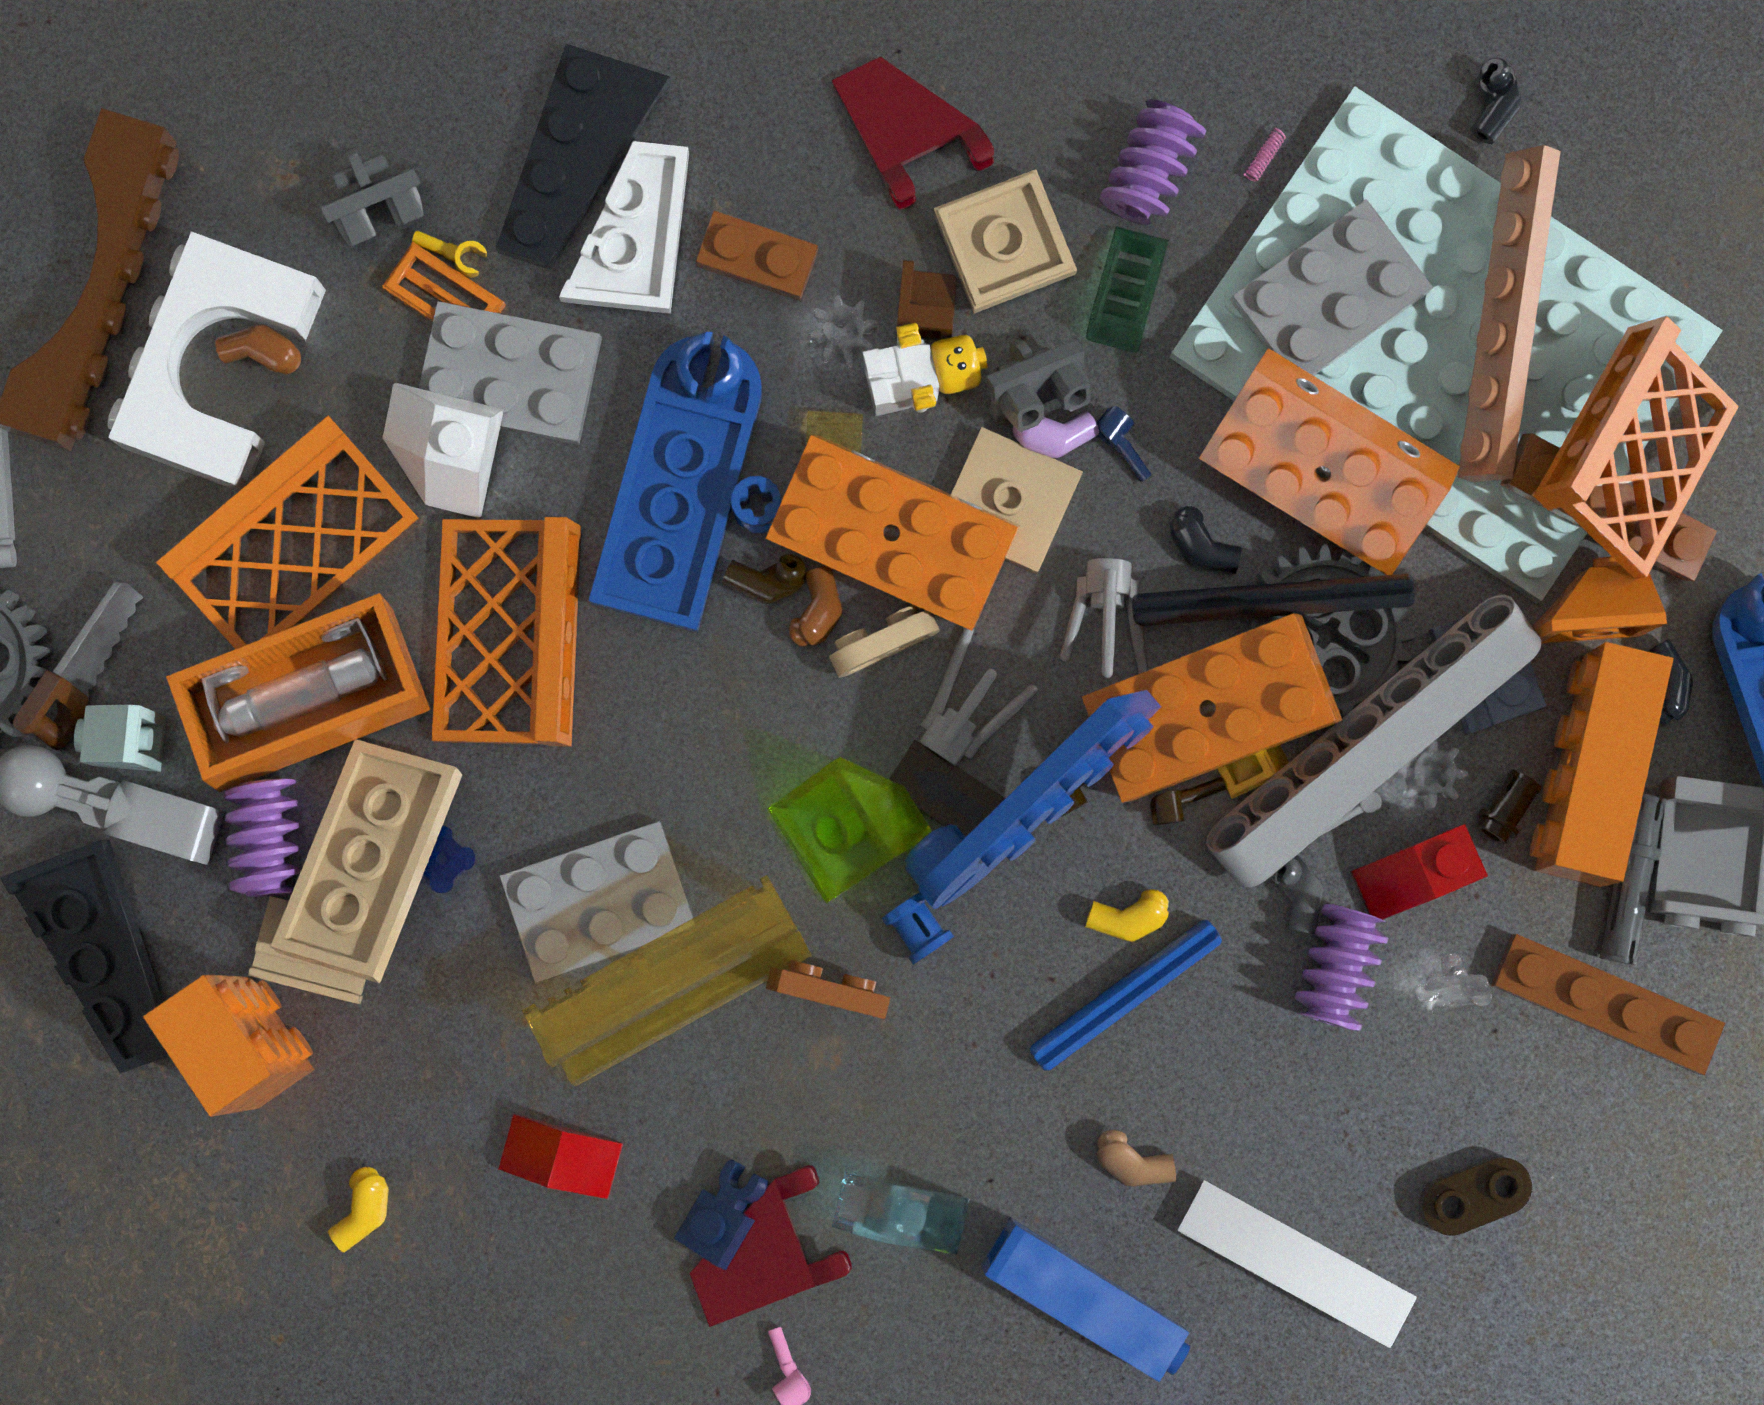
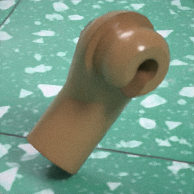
M1108 1130L1099 1136L1097 1141L1099 1150L1096 1155L1100 1166L1123 1185L1142 1186L1176 1182L1175 1163L1172 1153L1142 1157L1127 1144V1135L1120 1130Z

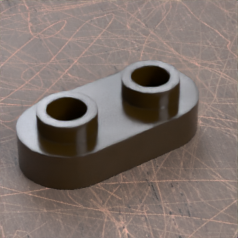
M1501 1156L1491 1157L1437 1178L1427 1184L1419 1199L1420 1215L1425 1224L1432 1230L1449 1236L1460 1235L1521 1210L1531 1197L1532 1180L1527 1169L1518 1161ZM1507 1175L1512 1180L1513 1188L1509 1195L1500 1197L1496 1193L1495 1183L1499 1177ZM1455 1196L1460 1202V1211L1456 1216L1448 1218L1442 1211V1204L1446 1198Z

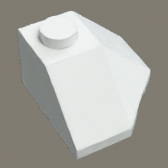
M394 383L383 440L425 505L480 518L482 516L504 409Z

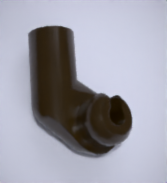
M792 554L781 556L778 563L761 571L732 560L721 584L760 603L772 604L796 593L802 587L806 578V568L802 559Z

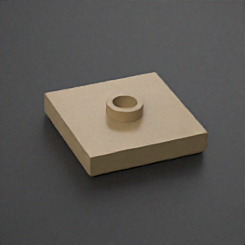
M1036 169L933 208L934 217L973 314L1076 275L1077 268Z
M981 427L951 495L971 502L982 509L1020 525L1005 561L1038 574L1083 471L1049 456L1030 451L1013 440Z

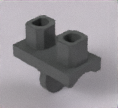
M356 146L346 150L351 166L333 173L332 176L338 189L359 182L361 188L322 204L321 207L327 223L334 221L338 231L350 247L377 236L365 208L385 199L397 227L424 216L420 194L416 187L420 185L421 181L414 166L373 183L370 176L389 169L385 156L381 153L363 161Z
M1077 339L1051 350L1045 347L1035 352H1032L1025 341L1015 342L1009 348L1011 362L997 367V372L987 376V384L991 395L989 413L996 423L1008 419L1020 432L1039 425L1044 419L1043 404L1057 399L1063 409L1070 412L1084 407L1090 402V383L1085 373L1084 349Z

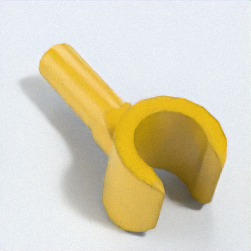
M418 230L412 238V242L453 261L456 270L467 278L477 277L479 271L463 265L460 260L461 256L466 252H475L479 256L487 258L486 249L476 241H465L457 246Z

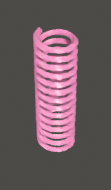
M1273 128L1275 131H1271L1269 138H1267L1261 150L1258 151L1259 154H1256L1257 157H1254L1255 160H1252V163H1250L1249 170H1246V173H1244L1247 179L1254 182L1259 180L1258 178L1261 177L1260 175L1263 174L1265 168L1273 159L1277 149L1280 148L1279 146L1286 139L1285 134L1281 130Z

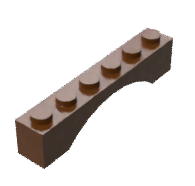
M101 108L83 159L93 184L98 213L97 248L90 277L77 306L59 331L35 354L10 370L0 399V427L5 431L70 452L72 451L75 439L80 440L84 436L90 420V409L87 408L91 392L93 387L98 388L102 384L107 372L108 357L105 355L111 334L117 335L125 319L126 306L122 302L129 283L137 281L142 270L144 255L140 250L146 232H152L155 229L160 217L161 201L158 197L165 179L170 180L177 168L179 150L175 148L177 142L165 127Z

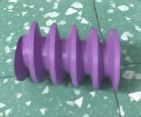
M1154 99L1145 101L1148 108L1140 110L1136 119L1139 128L1130 131L1127 138L1129 147L1122 149L1119 154L1118 162L1121 167L1112 169L1108 180L1112 187L1104 188L1099 198L1102 204L1115 214L1141 225L1151 224L1149 220L1151 214L1158 216L1168 215L1170 209L1158 199L1159 195L1177 196L1179 189L1167 178L1169 175L1176 177L1186 176L1188 169L1176 159L1178 156L1194 158L1197 149L1186 141L1187 136L1204 138L1206 134L1205 128L1196 122L1190 114L1167 102Z
M268 779L240 783V785L224 792V799L226 801L241 805L240 808L225 815V822L242 827L241 831L231 834L226 838L227 845L243 850V853L227 861L228 867L245 873L244 876L229 883V890L244 894L246 897L292 894L294 887L286 885V880L300 874L301 867L285 863L284 858L300 851V845L283 840V835L298 829L299 822L282 818V812L298 806V802L296 799L282 796L280 790L295 784L296 780Z
M1325 904L1322 906L1321 912L1334 922V925L1318 926L1315 929V935L1328 945L1327 947L1309 949L1308 956L1317 962L1321 968L1305 969L1302 971L1301 977L1311 984L1314 990L1296 992L1294 998L1308 1009L1307 1012L1297 1014L1346 1030L1361 1031L1362 1024L1351 1017L1349 1011L1368 1008L1369 1003L1356 994L1355 991L1356 988L1374 987L1375 981L1366 975L1362 968L1363 966L1381 965L1382 959L1369 950V945L1388 943L1389 938L1375 928L1376 923L1386 921L1346 907Z

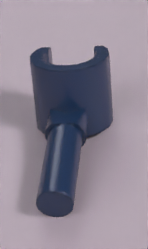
M1112 406L1108 408L1096 422L1099 429L1098 437L1107 445L1115 448L1119 454L1121 453L1139 481L1143 482L1152 474L1132 447V444L1124 437L1134 425V421L1119 407Z

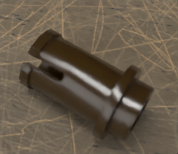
M1514 769L1509 771L1507 779L1488 809H1480L1477 814L1480 821L1476 828L1489 839L1505 845L1509 838L1517 837L1519 831L1516 826L1535 796L1542 789L1531 777L1522 772L1519 774Z

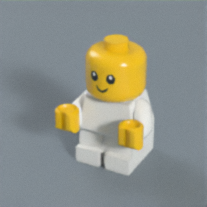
M917 323L896 327L897 346L880 350L877 348L863 352V366L875 416L911 407L918 413H922L930 407L936 406L939 391L944 394H952L978 387L982 381L981 370L988 368L984 348H976L973 339L968 335L938 340L930 346L926 345L921 339Z

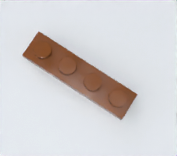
M1533 433L1523 434L1517 446L1513 479L1502 480L1500 485L1545 508L1533 495L1560 448ZM1620 483L1619 490L1624 516L1637 514L1633 486L1628 483ZM1595 486L1585 504L1601 519L1607 518L1602 486ZM1652 497L1654 512H1660L1665 503ZM1562 508L1549 510L1561 516L1562 518L1580 526ZM1681 513L1654 566L1683 581H1695L1717 531ZM1639 521L1625 523L1628 544L1638 554L1643 545Z
M1511 934L1491 984L1494 988L1698 1075L1706 1074L1726 1024L1518 934Z

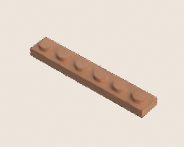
M1546 145L1505 154L1497 215L1493 227L1488 275L1485 281L1480 329L1477 335L1472 383L1468 395L1469 403L1464 437L1460 448L1461 457L1458 478L1471 482L1513 479L1561 152Z

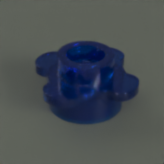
M442 826L424 871V875L430 880L432 890L437 893L451 891L454 886V880L461 876L464 870H470L475 865V853L471 848L462 847L454 840L453 832L449 827ZM439 854H444L447 857V861L443 865H439L436 861Z

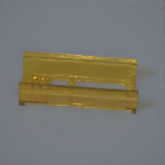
M766 875L760 878L763 887L758 890L753 885L580 980L582 987L574 991L571 987L564 990L566 996L559 1000L554 996L548 998L547 1000L550 1005L540 1009L534 1003L523 1009L522 1012L543 1051L542 1054L547 1064L553 1068L561 1063L570 1083L576 1087L768 980L771 967L787 970L790 960L802 962L811 957L810 950L769 877Z

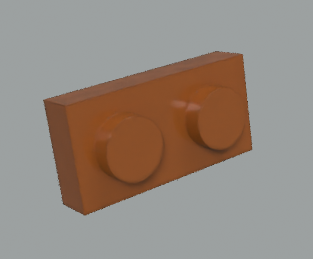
M713 211L696 259V265L699 268L801 302L818 253V245Z
M790 960L787 970L774 967L770 969L766 985L768 990L881 1019L886 1018L891 997L874 993L877 983L875 981L844 974L841 984L820 979L823 968Z

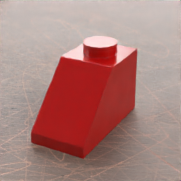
M1465 824L1450 828L1350 871L1368 914L1382 920L1488 877Z

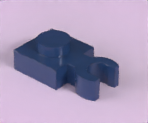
M732 1159L723 1166L720 1172V1190L717 1195L703 1189L674 1237L681 1244L716 1267L724 1270L728 1268L755 1222L754 1219L743 1213L747 1204L754 1203L763 1196L768 1184V1180L753 1174L748 1184L744 1188L739 1189L738 1179L743 1173L745 1166Z

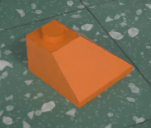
M1610 556L1594 559L1593 567L1581 572L1571 581L1535 623L1533 628L1541 638V644L1637 638L1667 624L1665 609L1650 573L1647 577L1635 579Z

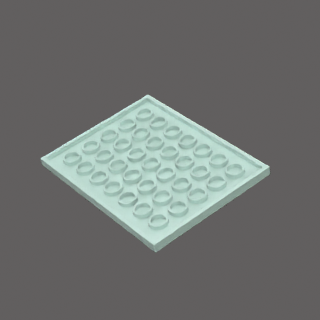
M1354 86L1180 339L1169 358L1235 401L1267 349L1230 301L1231 297L1367 199L1431 283L1433 289L1324 368L1315 377L1459 465L1461 457L1460 448L1464 437L1469 403L1468 395L1472 383L1477 335L1480 329L1485 281L1488 275L1493 227L1496 221L1501 183ZM1551 217L1518 443L1523 434L1533 433L1559 448L1562 446L1628 327L1668 316L1681 329L1675 342L1698 366L1723 330ZM1664 360L1660 368L1664 391L1677 390L1674 369ZM1677 398L1666 399L1668 412ZM1642 401L1637 409L1641 433L1654 432L1649 401ZM1649 440L1642 441L1643 449L1645 448ZM1619 443L1613 453L1617 476H1623L1628 473L1630 466L1626 443ZM1457 473L1450 491L1424 529L1535 604L1540 603L1587 532L1582 527L1501 486L1502 480L1471 482L1458 478Z

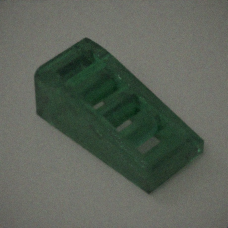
M1115 227L1088 322L1087 340L1130 352L1139 351L1169 240ZM1120 252L1152 259L1151 265L1119 258ZM1117 273L1144 280L1146 283L1141 285L1114 278V274ZM1110 294L1140 302V305L1136 307L1109 300L1108 296Z

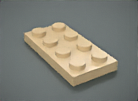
M355 739L270 947L282 955L380 983L461 780L462 774L457 767Z

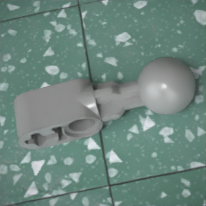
M37 745L17 746L0 757V805L7 811L18 816L34 817L45 814L54 807L78 813L84 825L104 830L106 835L201 864H209L226 811L125 780L118 782L98 776L90 781L67 775L59 758L50 750Z

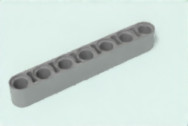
M1497 595L1479 604L1342 718L1343 721L1332 726L1211 828L1207 835L1206 845L1239 886L1251 888L1270 878L1538 654L1541 648V638L1513 598L1508 595Z

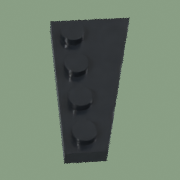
M565 44L496 245V250L499 254L551 270L588 213L587 208L602 185L605 186L616 169V163L631 140H635L645 125L649 112L657 100L661 99L671 84L670 76Z
M98 840L0 877L9 895L14 894L26 912L27 916L24 919L35 937L42 938L57 964L54 968L65 985H71L84 1006L82 1010L83 1015L119 1073L130 1072L168 1058L169 1055L143 1018L144 1015L162 1004L163 1001L110 840Z

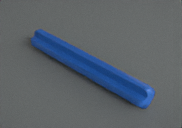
M1207 919L1199 921L1031 1045L1029 1050L1035 1061L1045 1071L1053 1069L1218 947L1222 942L1219 932Z

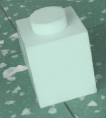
M140 705L86 706L85 717L77 721L74 732V747L76 752H81L80 762L95 767L161 772L166 716Z

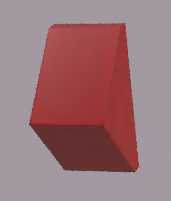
M513 1114L498 1170L546 1188L608 1199L623 1143Z

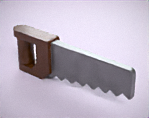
M116 580L54 671L47 670L14 718L13 725L15 729L22 734L32 733L54 750H60L66 746L75 732L77 721L85 717V707L88 706L89 699L88 690L96 685V675L104 671V661L112 656L111 647L119 643V632L128 627L127 618L136 612L135 603L143 599L140 593L122 580ZM55 701L57 703L58 715L52 721L45 714Z

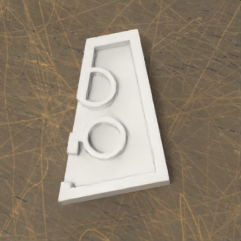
M632 142L605 199L606 204L592 233L588 235L582 247L581 257L570 280L567 279L559 296L561 302L671 314L689 161L688 147Z

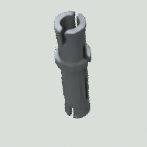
M1643 794L1624 881L1613 884L1600 959L1629 965L1637 964L1638 945L1644 922L1651 874L1653 873L1654 862L1660 861L1662 852L1661 849L1657 848L1661 819L1663 818L1667 800L1665 798Z

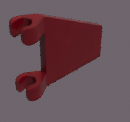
M881 56L832 80V85L880 173L897 209H905L916 202L915 186L903 165L960 138L974 170L982 171L994 164V147L978 123Z
M813 1165L804 1166L775 1178L766 1188L763 1196L752 1203L744 1212L754 1219L755 1222L726 1270L716 1267L703 1258L689 1273L709 1327L810 1288L846 1276L852 1270L850 1257L844 1250L832 1253L808 1264L784 1201L813 1190L820 1183L818 1173Z

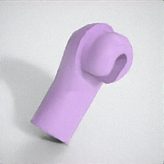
M1084 411L1063 424L1044 417L1038 426L1023 432L1018 431L1013 426V435L1022 447L1051 458H1059L1098 436L1099 429L1091 414Z

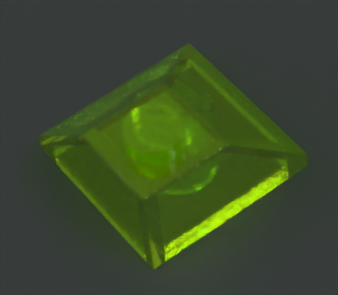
M842 757L830 762L767 808L825 903L830 902L911 851L918 842L932 832L904 786Z

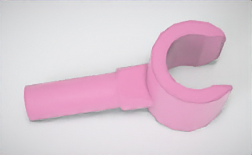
M782 1328L772 1329L768 1331L780 1368L786 1378L773 1386L772 1390L781 1405H802L809 1400L811 1387L803 1374L797 1369L796 1363L793 1362Z

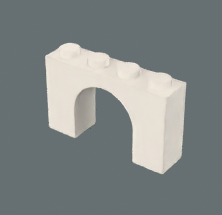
M191 232L186 245H179L173 254L169 273L173 278L166 295H160L153 304L149 316V326L152 327L145 347H138L133 354L128 370V376L132 380L124 399L118 398L110 411L108 429L111 432L108 438L125 450L240 491L251 481L265 442L255 432L191 408L183 395L180 385L179 369L183 353L189 342L202 329L226 319L253 321L306 341L326 290L314 276Z

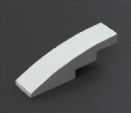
M1205 1180L1178 1229L1184 1235L1389 1348L1393 1345L1417 1299L1411 1293Z

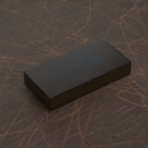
M917 740L913 741L884 788L945 827L949 824L957 825L965 836H968L1006 799Z

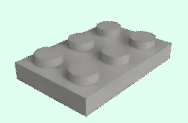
M1365 199L1236 292L1230 301L1266 349L1270 348L1315 376L1427 295L1433 289V286L1369 201Z
M437 301L419 389L504 409L500 429L580 445L602 337L599 333Z
M661 821L500 876L535 983L697 928Z

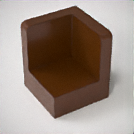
M903 260L897 327L917 323L921 339L938 341L952 337L957 277L953 274L914 271V261Z

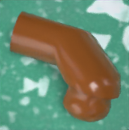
M258 324L220 336L215 341L216 352L224 363L250 357L267 369L282 374L293 373L301 363V354L288 338L267 325Z
M828 566L805 572L812 601L802 613L801 618L792 619L789 625L790 638L798 646L805 647L810 644L816 646L826 641L842 616V606L833 570Z

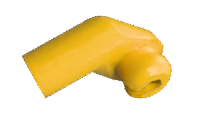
M1156 889L1143 891L1138 901L1124 910L1093 901L1085 927L1124 941H1136L1163 926L1169 914L1167 910L1169 901L1165 894Z
M372 1167L359 1168L351 1175L349 1179V1186L353 1190L351 1213L327 1230L333 1243L343 1253L381 1226L387 1216L389 1189L384 1177L379 1176L377 1170Z

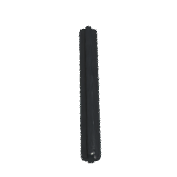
M1409 574L1138 593L1133 596L1132 613L1136 625L1148 626L1288 616L1293 613L1301 615L1410 607L1414 604L1415 600L1414 580Z

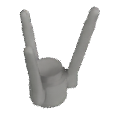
M1098 558L1087 561V576L1077 577L1076 598L1059 656L1061 661L1067 662L1071 657L1088 598H1091V607L1103 610L1102 675L1105 678H1110L1113 675L1116 610L1124 608L1125 600L1138 674L1149 670L1143 627L1136 625L1133 619L1132 600L1133 596L1138 594L1139 581L1131 579V562L1113 558Z
M963 628L958 643L955 646L931 710L920 724L927 731L919 742L955 766H957L963 755L972 760L980 746L1038 692L1036 685H1029L978 732L971 736L977 726L968 719L997 676L995 670L989 669L975 686L958 713L948 708L942 716L974 629L971 631Z

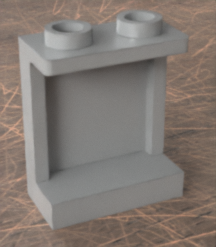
M1681 776L1662 780L1660 798L1667 799L1663 818L1661 819L1657 848L1661 849L1662 852L1660 861L1654 862L1648 913L1665 915L1664 925L1699 929L1700 920L1721 923L1720 933L1755 937L1756 928H1764V788Z

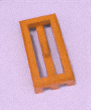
M414 242L411 243L382 285L384 291L431 322H433L436 309L400 286L399 284L403 278H406L441 302L471 308L412 269L411 266L415 260H418L485 304L487 307L484 311L500 314L506 306L504 301Z

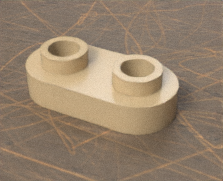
M911 605L886 618L888 627L868 636L865 628H862L836 640L834 643L838 651L830 655L829 658L838 678L858 672L937 634L940 629L933 614L928 611L919 613L917 607Z

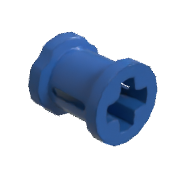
M762 476L747 477L735 486L731 496L734 517L738 525L746 528L750 533L764 534L769 531L782 502L781 494L777 486L770 479ZM760 494L764 502L772 501V503L765 505V515L754 517L751 509H742L750 505V495Z
M920 893L915 894L881 918L885 925H893L911 951L909 960L913 965L954 937L950 930L943 931L924 903L925 898Z

